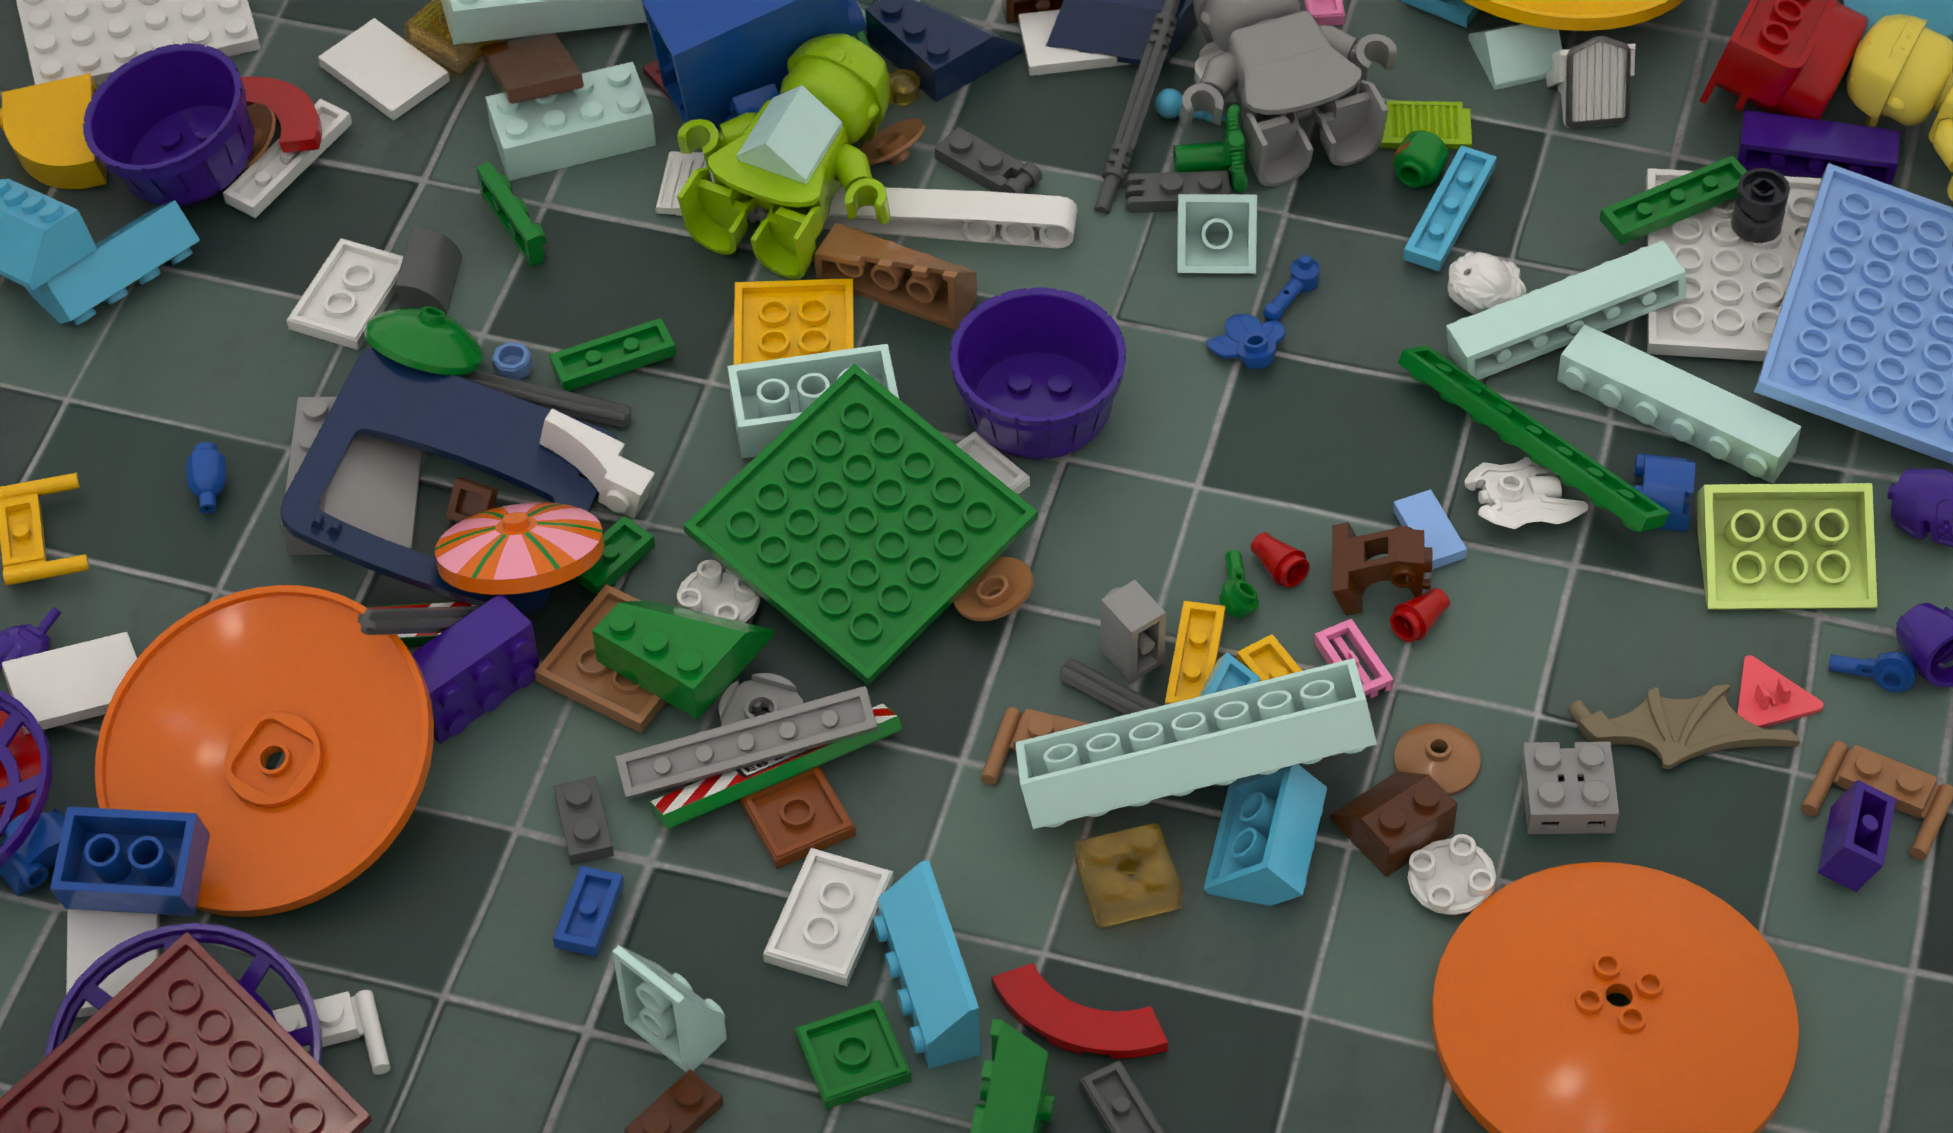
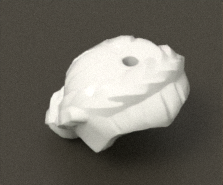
M1468 252L1450 265L1447 286L1449 297L1472 314H1477L1497 304L1505 303L1527 294L1525 284L1520 279V268L1513 262L1501 261L1498 257L1487 253L1478 252L1474 254Z

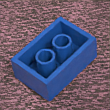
M67 806L50 890L65 909L195 916L210 833L197 813Z

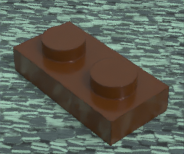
M689 1069L625 1128V1133H694L723 1106V1097Z

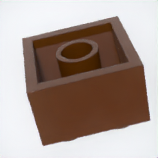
M1397 771L1331 813L1330 819L1385 877H1388L1408 864L1410 856L1416 850H1420L1432 842L1444 840L1454 834L1458 804L1430 775Z

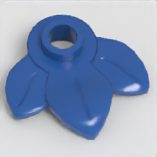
M1235 314L1226 320V333L1206 340V346L1218 357L1225 359L1239 358L1245 367L1261 369L1269 366L1274 361V356L1277 352L1276 345L1285 338V328L1278 320L1261 324L1256 317L1250 314Z

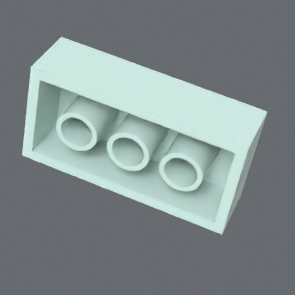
M629 62L583 73L584 87L581 89L513 104L508 102L504 93L485 97L490 128L508 180L512 181L655 146L653 113L634 63Z
M888 344L727 366L741 459L756 457L854 363L899 399Z

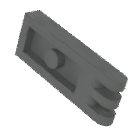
M1228 170L1128 174L1124 180L1126 188L1125 198L1127 199L1126 209L1132 213L1178 211V194H1230Z

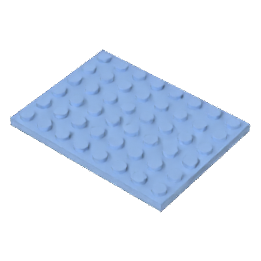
M1828 163L1822 176L1754 392L1953 465V207Z

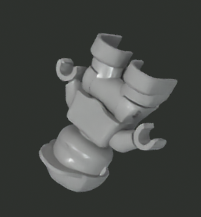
M1193 0L1194 15L1199 30L1204 32L1208 44L1214 41L1225 52L1209 60L1200 84H1194L1184 92L1180 112V125L1183 129L1192 125L1193 113L1196 111L1209 112L1213 116L1212 123L1220 126L1224 108L1223 100L1233 90L1241 109L1243 134L1250 147V165L1258 181L1262 185L1269 187L1284 185L1295 180L1307 170L1311 163L1313 147L1305 131L1299 126L1298 121L1313 117L1321 126L1320 142L1330 162L1334 165H1353L1366 159L1376 151L1383 138L1388 108L1375 84L1367 80L1372 62L1381 64L1384 69L1395 68L1397 48L1390 38L1385 35L1370 34L1361 38L1357 43V38L1334 26H1319L1310 12L1300 11L1299 0ZM1360 81H1361L1359 93L1357 94L1358 85H1359V83H1360Z

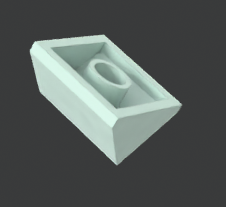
M1522 23L1469 33L1468 37L1494 90L1546 79V72L1553 69L1552 53L1562 50L1559 30L1535 27Z
M801 85L772 98L736 155L737 160L807 184L842 128V121Z
M1178 194L1177 273L1256 274L1257 195Z

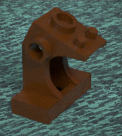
M1349 522L1332 525V592L1346 616L1362 613V595L1365 589L1379 581L1391 580V583L1396 587H1409L1414 597L1422 595V589L1431 588V579H1423L1424 573H1432L1433 559L1432 547H1425L1424 530H1415L1408 526H1398L1394 529L1356 536ZM1388 554V557L1369 560L1377 555Z

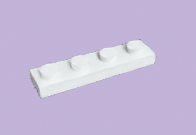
M319 99L314 104L322 125V139L319 149L283 153L279 144V138L223 192L226 204L256 218L352 124L350 113Z

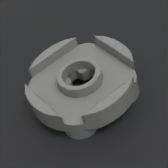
M757 673L751 675L752 680L744 681L741 684L737 680L727 687L719 701V719L721 726L753 718L755 715L752 714V711L760 712L762 707L769 708L770 713L802 704L803 700L797 693L795 685L788 679L772 673Z

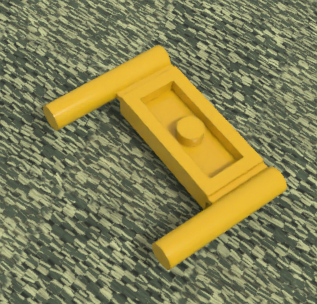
M77 472L0 487V543L3 577L6 586L90 570L87 554L47 561L39 496L80 489Z

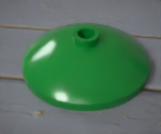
M407 307L382 312L367 322L364 332L367 342L382 355L405 366L429 373L442 375L469 374L480 368L484 357L483 350L474 336L456 320L446 316L443 311L434 307Z

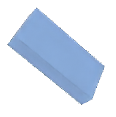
M1431 489L1393 502V512L1401 526H1408L1415 530H1424L1425 547H1432L1433 551L1432 570L1466 558L1467 548Z

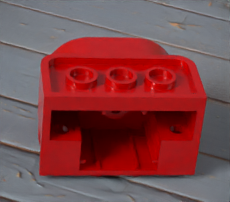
M1750 0L1699 101L1706 104L1715 86L1740 97L1734 110L1740 113L1746 101L1771 113L1776 111L1786 116L1820 120L1863 37L1869 20L1865 15L1838 3L1837 0Z

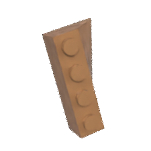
M835 223L814 253L816 280L853 278L854 294L953 330L958 329L959 324L977 299V272L969 270L962 265H955L935 258L928 253H921L901 246L894 241L884 240L867 234L857 228Z

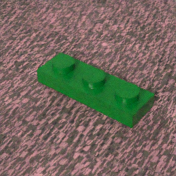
M491 162L477 166L481 195L530 267L544 262L543 245L547 243L545 233L538 222L532 223L530 220L529 212L521 197L517 199L514 197L507 176L504 173L499 175Z
M658 318L549 354L550 365L562 390L571 391L676 356V347L662 318Z

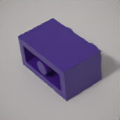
M1857 780L1831 806L1817 873L1855 892L1884 866L1896 798Z

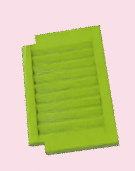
M1386 100L1388 114L1379 148H1398L1406 135L1412 131L1423 130L1439 136L1448 149H1459L1461 145L1472 149L1470 108H1463L1462 102Z

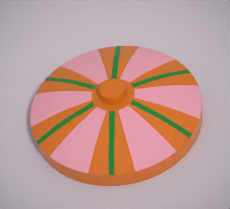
M521 503L490 509L455 524L438 540L435 547V558L441 578L458 589L490 595L520 594L550 588L583 574L602 556L604 538L600 521L586 510L559 503Z

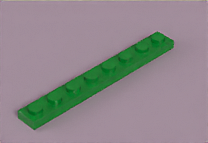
M1428 345L1403 349L1398 364L1407 369L1414 380L1430 385L1440 392L1439 396L1444 401L1460 406L1469 413V417L1473 421L1487 425L1499 433V438L1503 442L1517 446L1529 454V459L1533 463L1549 468L1560 476L1559 479L1562 483L1579 489L1591 497L1590 501L1595 506L1614 513L1622 519V524L1625 527L1636 532H1644L1665 525L1670 514L1669 511Z

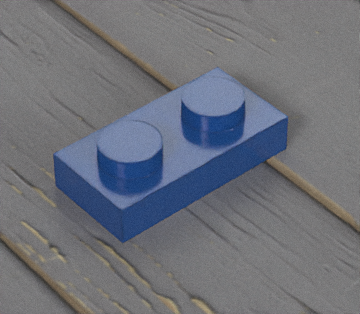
M580 866L553 937L555 948L594 957L598 956L624 887L622 874Z

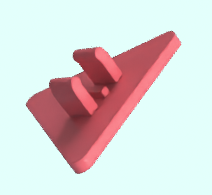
M1748 655L1744 658L1737 714L1748 722L1765 728L1816 714L1823 710L1824 703L1820 699L1754 656Z

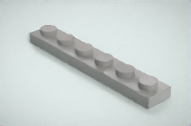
M866 686L615 757L625 797L631 800L877 731L878 726Z

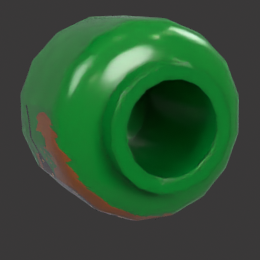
M1423 130L1412 131L1405 136L1392 159L1393 169L1403 184L1414 188L1420 186L1429 187L1437 181L1449 159V152L1445 143L1436 134Z

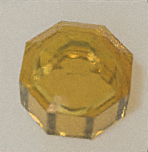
M897 68L888 73L890 101L893 104L909 105L919 99L921 80L912 69Z

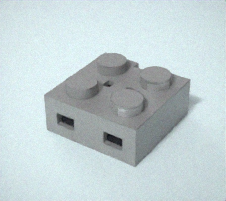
M1559 742L1523 743L1520 764L1528 834L1616 833L1619 807L1611 742H1575L1574 748H1560Z

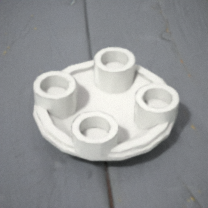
M716 560L701 562L697 567V571L691 573L681 582L677 592V604L680 608L746 623L756 613L760 603L759 594L728 568L721 566Z
M1459 834L1452 839L1432 842L1424 848L1413 852L1409 859L1407 879L1411 893L1421 905L1436 913L1459 915L1472 912L1493 893L1496 872L1492 860L1482 848L1476 846L1475 840L1468 835Z

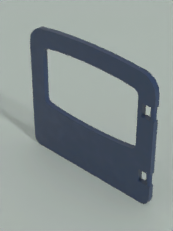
M368 348L359 355L284 495L280 516L283 526L291 535L326 552L404 583L472 605L482 606L497 595L479 594L458 589L441 578L435 557L375 536L347 524L319 508L347 451L357 436H373L427 451L496 476L522 487L551 503L571 505L590 512L599 492L589 480L579 477L581 472L557 453L539 444L544 420L551 411L550 409L456 375L429 373L405 366L387 358L374 348ZM575 419L618 440L614 433L606 429ZM555 586L533 592L503 596L523 615H528L542 609L549 600Z

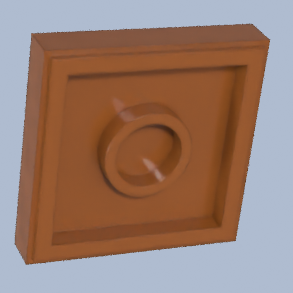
M820 766L740 799L741 807L776 869L806 857L810 848L823 850L856 836L854 824Z

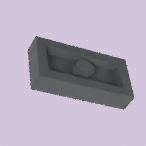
M596 776L553 785L571 865L614 856Z

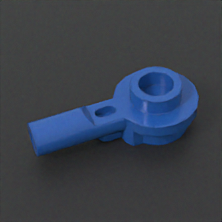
M1896 651L1886 654L1880 653L1877 659H1859L1831 654L1829 661V671L1874 678L1880 687L1891 692L1909 690L1913 686L1917 675L1912 659L1906 654Z

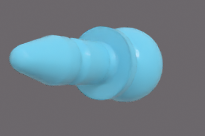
M1172 88L1159 92L1155 98L1157 113L1167 119H1173L1178 116L1180 118L1183 95L1178 90ZM1196 111L1193 113V118L1205 119L1207 122L1213 121V116L1209 112ZM1224 113L1222 115L1221 122H1224L1226 119V115Z

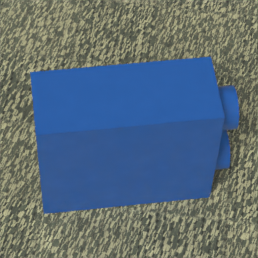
M642 0L662 84L684 124L691 120L703 119L712 122L717 130L720 129L719 125L725 122L726 117L731 116L729 107L733 97L775 83L780 95L783 78L789 74L788 59L805 41L826 34H847L853 36L866 30L865 19L857 0Z

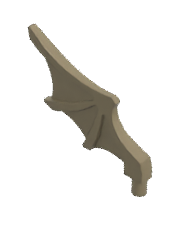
M1729 684L1713 686L1706 694L1690 699L1666 698L1660 696L1658 687H1654L1648 691L1647 697L1637 708L1614 718H1607L1602 710L1592 714L1582 700L1573 702L1568 708V712L1578 723V731L1588 742H1611V746L1637 745L1649 749L1660 758L1662 768L1672 769L1691 758L1726 749L1798 747L1800 744V738L1790 730L1763 729L1739 716L1731 708L1726 694L1730 691Z

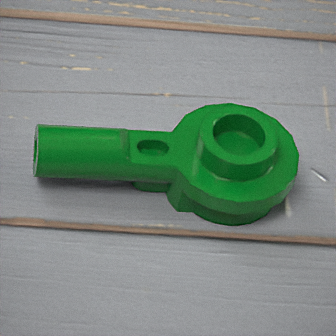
M1230 550L1225 554L1228 580L1222 585L1219 602L1222 606H1225V611L1236 618H1244L1248 614H1253L1258 609L1259 600L1255 588L1245 581L1240 551Z

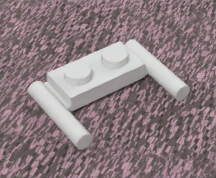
M361 990L353 997H350L349 991L313 1000L322 1030V1047L364 1036L372 1072L376 1075H381L390 1070L377 1008L371 990ZM299 1004L272 1011L276 1021L287 1032L307 1026L304 1013ZM309 1045L303 1047L306 1051H309Z

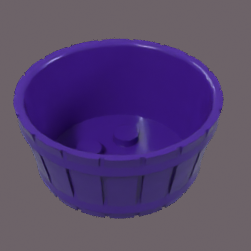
M196 43L166 45L155 48L156 50L147 51L129 60L130 62L116 69L98 87L84 115V138L90 151L97 157L99 162L119 177L134 195L146 202L159 206L174 200L179 206H184L213 196L217 191L227 187L242 172L253 151L254 126L248 112L245 87L236 65L220 50Z
M1036 287L1017 289L1002 293L1000 296L996 295L978 305L977 309H973L964 317L959 324V329H956L952 338L950 364L955 385L964 401L966 415L973 428L982 438L996 449L999 448L1001 452L1015 457L1051 459L1068 455L1069 452L1073 453L1081 449L1098 435L1111 414L1113 400L1122 383L1126 363V344L1124 337L1121 336L1122 332L1118 324L1110 315H1107L1103 308L1073 292Z

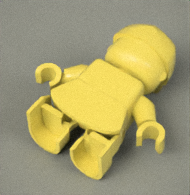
M1904 14L1884 16L1870 28L1855 50L1846 81L1847 94L1853 103L1868 115L1865 126L1869 127L1877 126L1880 115L1890 117L1904 126H1915L1928 119L1933 111L1937 112L1938 114L1929 131L1928 138L1933 143L1936 153L1950 172H1953V41L1947 36L1927 28V20ZM1952 175V178H1951V180H1950V182H1949V184H1948V188H1947V192H1948L1949 198H1950L1952 201H1953V175Z

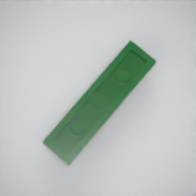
M1731 155L1601 209L1599 220L1617 242L1623 245L1736 198L1740 177L1747 171Z

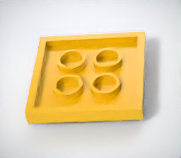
M853 278L735 282L734 365L854 348Z

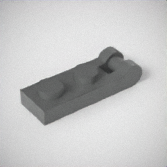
M959 126L934 148L936 160L992 192L1026 194V188L1034 187L1042 180V173L1035 164L1031 162L1024 164Z

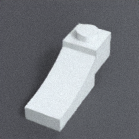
M551 409L544 420L539 444L557 453L583 473L600 493L599 503L606 505L616 513H622L635 519L649 497L655 473L623 458L624 443L559 411Z

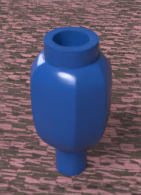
M211 442L196 444L193 452L186 460L187 484L193 495L199 498L200 511L204 514H211L216 511V499L222 494L226 483L225 456L218 451L217 445Z

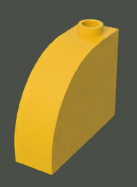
M90 73L2 92V108H0L1 129L5 132L12 149L26 172L48 186L61 189H84L107 184L106 168L90 151L83 134L85 111L89 102L92 101V96L98 89Z

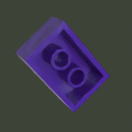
M503 595L495 596L412 653L428 687L433 711L434 738L440 744L452 735L461 733L469 723L485 712L497 708L505 698L518 689L530 685L535 680L534 671L539 667L532 622Z

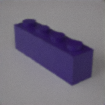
M1745 110L1739 138L1737 160L1746 171L1766 168L1775 170L1783 176L1822 178L1828 163L1892 186L1898 164L1900 131Z

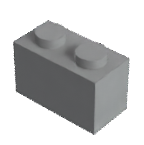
M1136 580L1123 587H1116L1109 591L1101 599L1100 651L1130 683L1164 664L1166 612Z

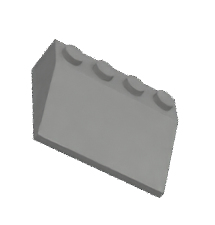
M298 397L285 494L337 397ZM357 436L347 451L319 508L347 524L413 550L423 450L373 436ZM281 522L289 555H333L294 537Z

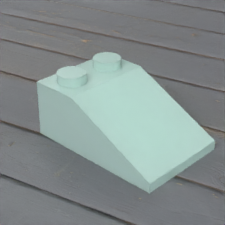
M618 945L612 951L624 1023L685 1072L689 1069L694 1071L727 1040L723 1010L713 1000L709 998L703 1000L694 993L684 977L678 973L671 975L659 964Z

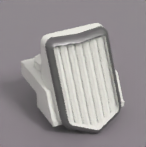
M1597 36L1571 49L1558 50L1552 53L1553 69L1546 72L1547 87H1558V93H1561L1563 123L1565 127L1573 129L1619 125L1627 122L1630 114V77L1634 76L1635 44H1625L1605 36Z

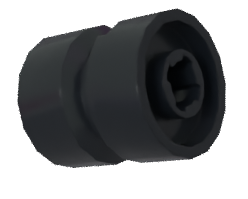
M1757 168L1745 172L1740 177L1731 218L1732 230L1737 236L1753 243H1766L1774 240L1780 234L1790 192L1789 183L1782 174L1771 169Z

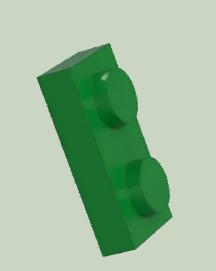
M623 516L603 533L604 551L600 559L586 572L573 578V580L596 596L606 584L610 586L614 584L655 547L654 536L626 516Z

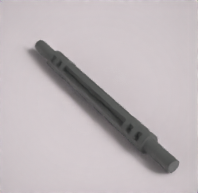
M1165 0L1161 13L1156 14L1102 173L1104 182L1094 208L1095 211L1109 214L1118 185L1124 183L1178 22L1175 16L1181 0Z

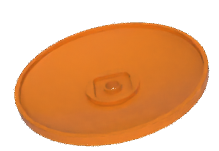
M300 585L256 587L232 593L193 610L172 624L140 654L117 687L106 710L96 748L94 773L99 808L197 813L209 831L210 837L196 910L223 916L253 917L286 912L314 903L336 892L368 869L390 847L413 813L425 786L434 743V720L428 687L418 663L397 634L365 635L361 632V624L357 622L358 616L364 614L368 608L360 603L334 592ZM276 752H284L285 759L283 764L277 769L268 770L266 768L268 758Z
M1587 862L1548 868L1520 878L1490 895L1466 917L1448 942L1436 974L1431 1007L1432 1032L1442 1069L1462 1104L1480 1125L1490 1133H1760L1773 1117L1785 1096L1793 1074L1798 1051L1799 1024L1793 991L1784 968L1773 949L1759 931L1743 915L1708 890L1686 879L1660 870L1624 863ZM1612 993H1620L1630 1000V1004L1624 1007L1614 1006L1608 1002L1606 997Z

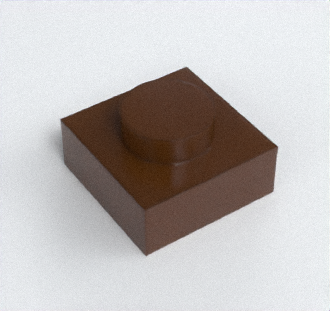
M463 477L455 478L445 518L460 522L475 514L494 509L498 489Z

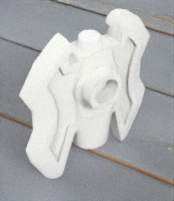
M1525 457L1516 463L1504 465L1483 462L1470 471L1464 482L1465 487L1471 491H1475L1476 488L1482 489L1478 493V500L1480 504L1486 505L1479 509L1478 515L1494 524L1511 529H1517L1526 523L1541 521L1561 524L1576 518L1588 510V504L1584 501L1561 499L1562 487L1557 474L1547 467L1533 463L1529 457Z

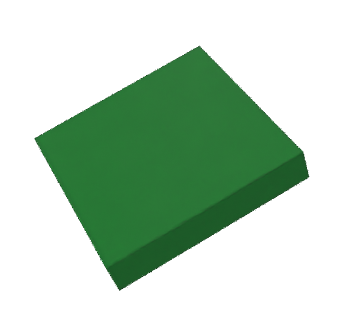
M880 1000L795 1028L796 1039L825 1110L911 1081V1071Z

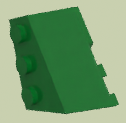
M643 600L618 602L595 626L592 634L596 660L599 663L698 720L775 636V630L659 602Z
M993 1018L990 1030L992 1061L984 1060L980 1101H983V1105L977 1104L975 1107L970 1133H1041L1043 1121L1050 1123L1052 1121L1056 1095L1049 1094L1048 1051L1003 1020Z

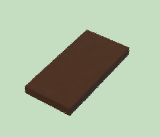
M556 33L527 36L481 46L485 63L511 104L584 87L582 73Z

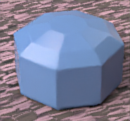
M508 342L495 349L492 357L493 370L499 376L520 380L529 376L533 365L532 355L524 344Z

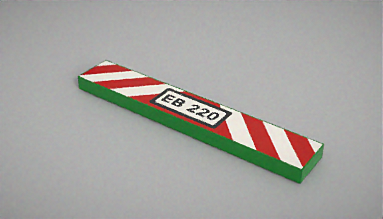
M884 703L872 707L878 726L877 731L696 781L649 801L653 815L666 829L678 826L897 733L902 729L899 716Z

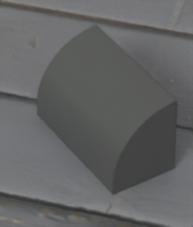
M411 227L396 282L400 309L429 306L440 309L447 315L462 259L459 248L448 237L430 229Z

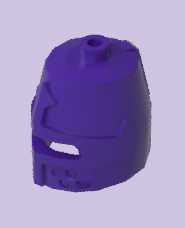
M1906 469L1900 476L1897 484L1892 483L1890 485L1887 495L1888 499L1892 500L1891 519L1895 522V526L1910 536L1922 540L1931 533L1934 543L1953 547V472L1943 469Z
M1931 603L1918 604L1908 610L1903 616L1901 615L1897 621V641L1903 652L1912 659L1916 671L1924 679L1937 687H1953V665L1945 669V664L1953 660V611L1948 607H1945L1943 610Z

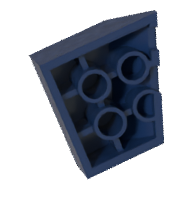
M879 0L865 8L867 41L935 102L945 98L1024 51L1023 45L922 0Z
M1064 0L1046 46L1079 50V52L1091 54L1100 53L1117 56V62L1139 65L1156 14L1161 13L1165 0ZM1193 0L1180 1L1175 16L1178 22L1163 67L1198 26L1194 15Z

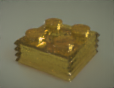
M441 0L430 1L403 24V28H405L403 32L406 34L404 37L408 43L423 54L457 73L464 71L482 55L481 46L495 44L499 41L464 42L453 45Z
M1151 823L1075 842V862L1099 927L1176 910L1182 907L1183 889L1158 823Z

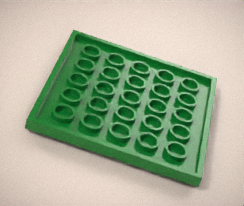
M854 363L684 524V533L869 686L1038 519V511Z

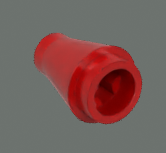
M1267 532L1257 535L1252 541V553L1258 557L1277 585H1285L1288 588L1299 585L1308 575L1310 564L1306 560V555L1303 551L1272 537Z
M1432 588L1425 594L1398 604L1390 617V626L1393 632L1405 642L1422 640L1441 614L1449 608V598L1443 590Z

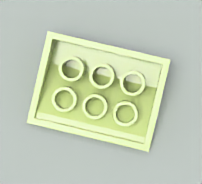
M1872 483L1703 485L1696 493L1698 541L1707 610L1878 608Z

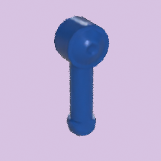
M1302 255L1292 262L1290 281L1271 303L1266 304L1263 310L1264 318L1267 321L1280 320L1283 312L1300 292H1310L1317 288L1320 275V266L1317 261L1309 255Z

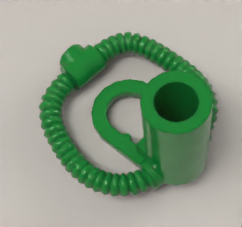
M1233 104L1227 111L1225 119L1226 136L1223 138V141L1173 146L1175 172L1228 170L1233 189L1238 193H1243L1247 190L1249 182L1243 168L1246 162L1245 139L1243 131L1238 127V115L1241 111L1239 105Z

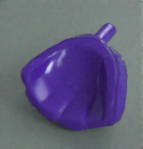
M52 607L37 628L31 624L12 626L0 631V669L2 670V662L49 651L51 638L46 633L62 612Z

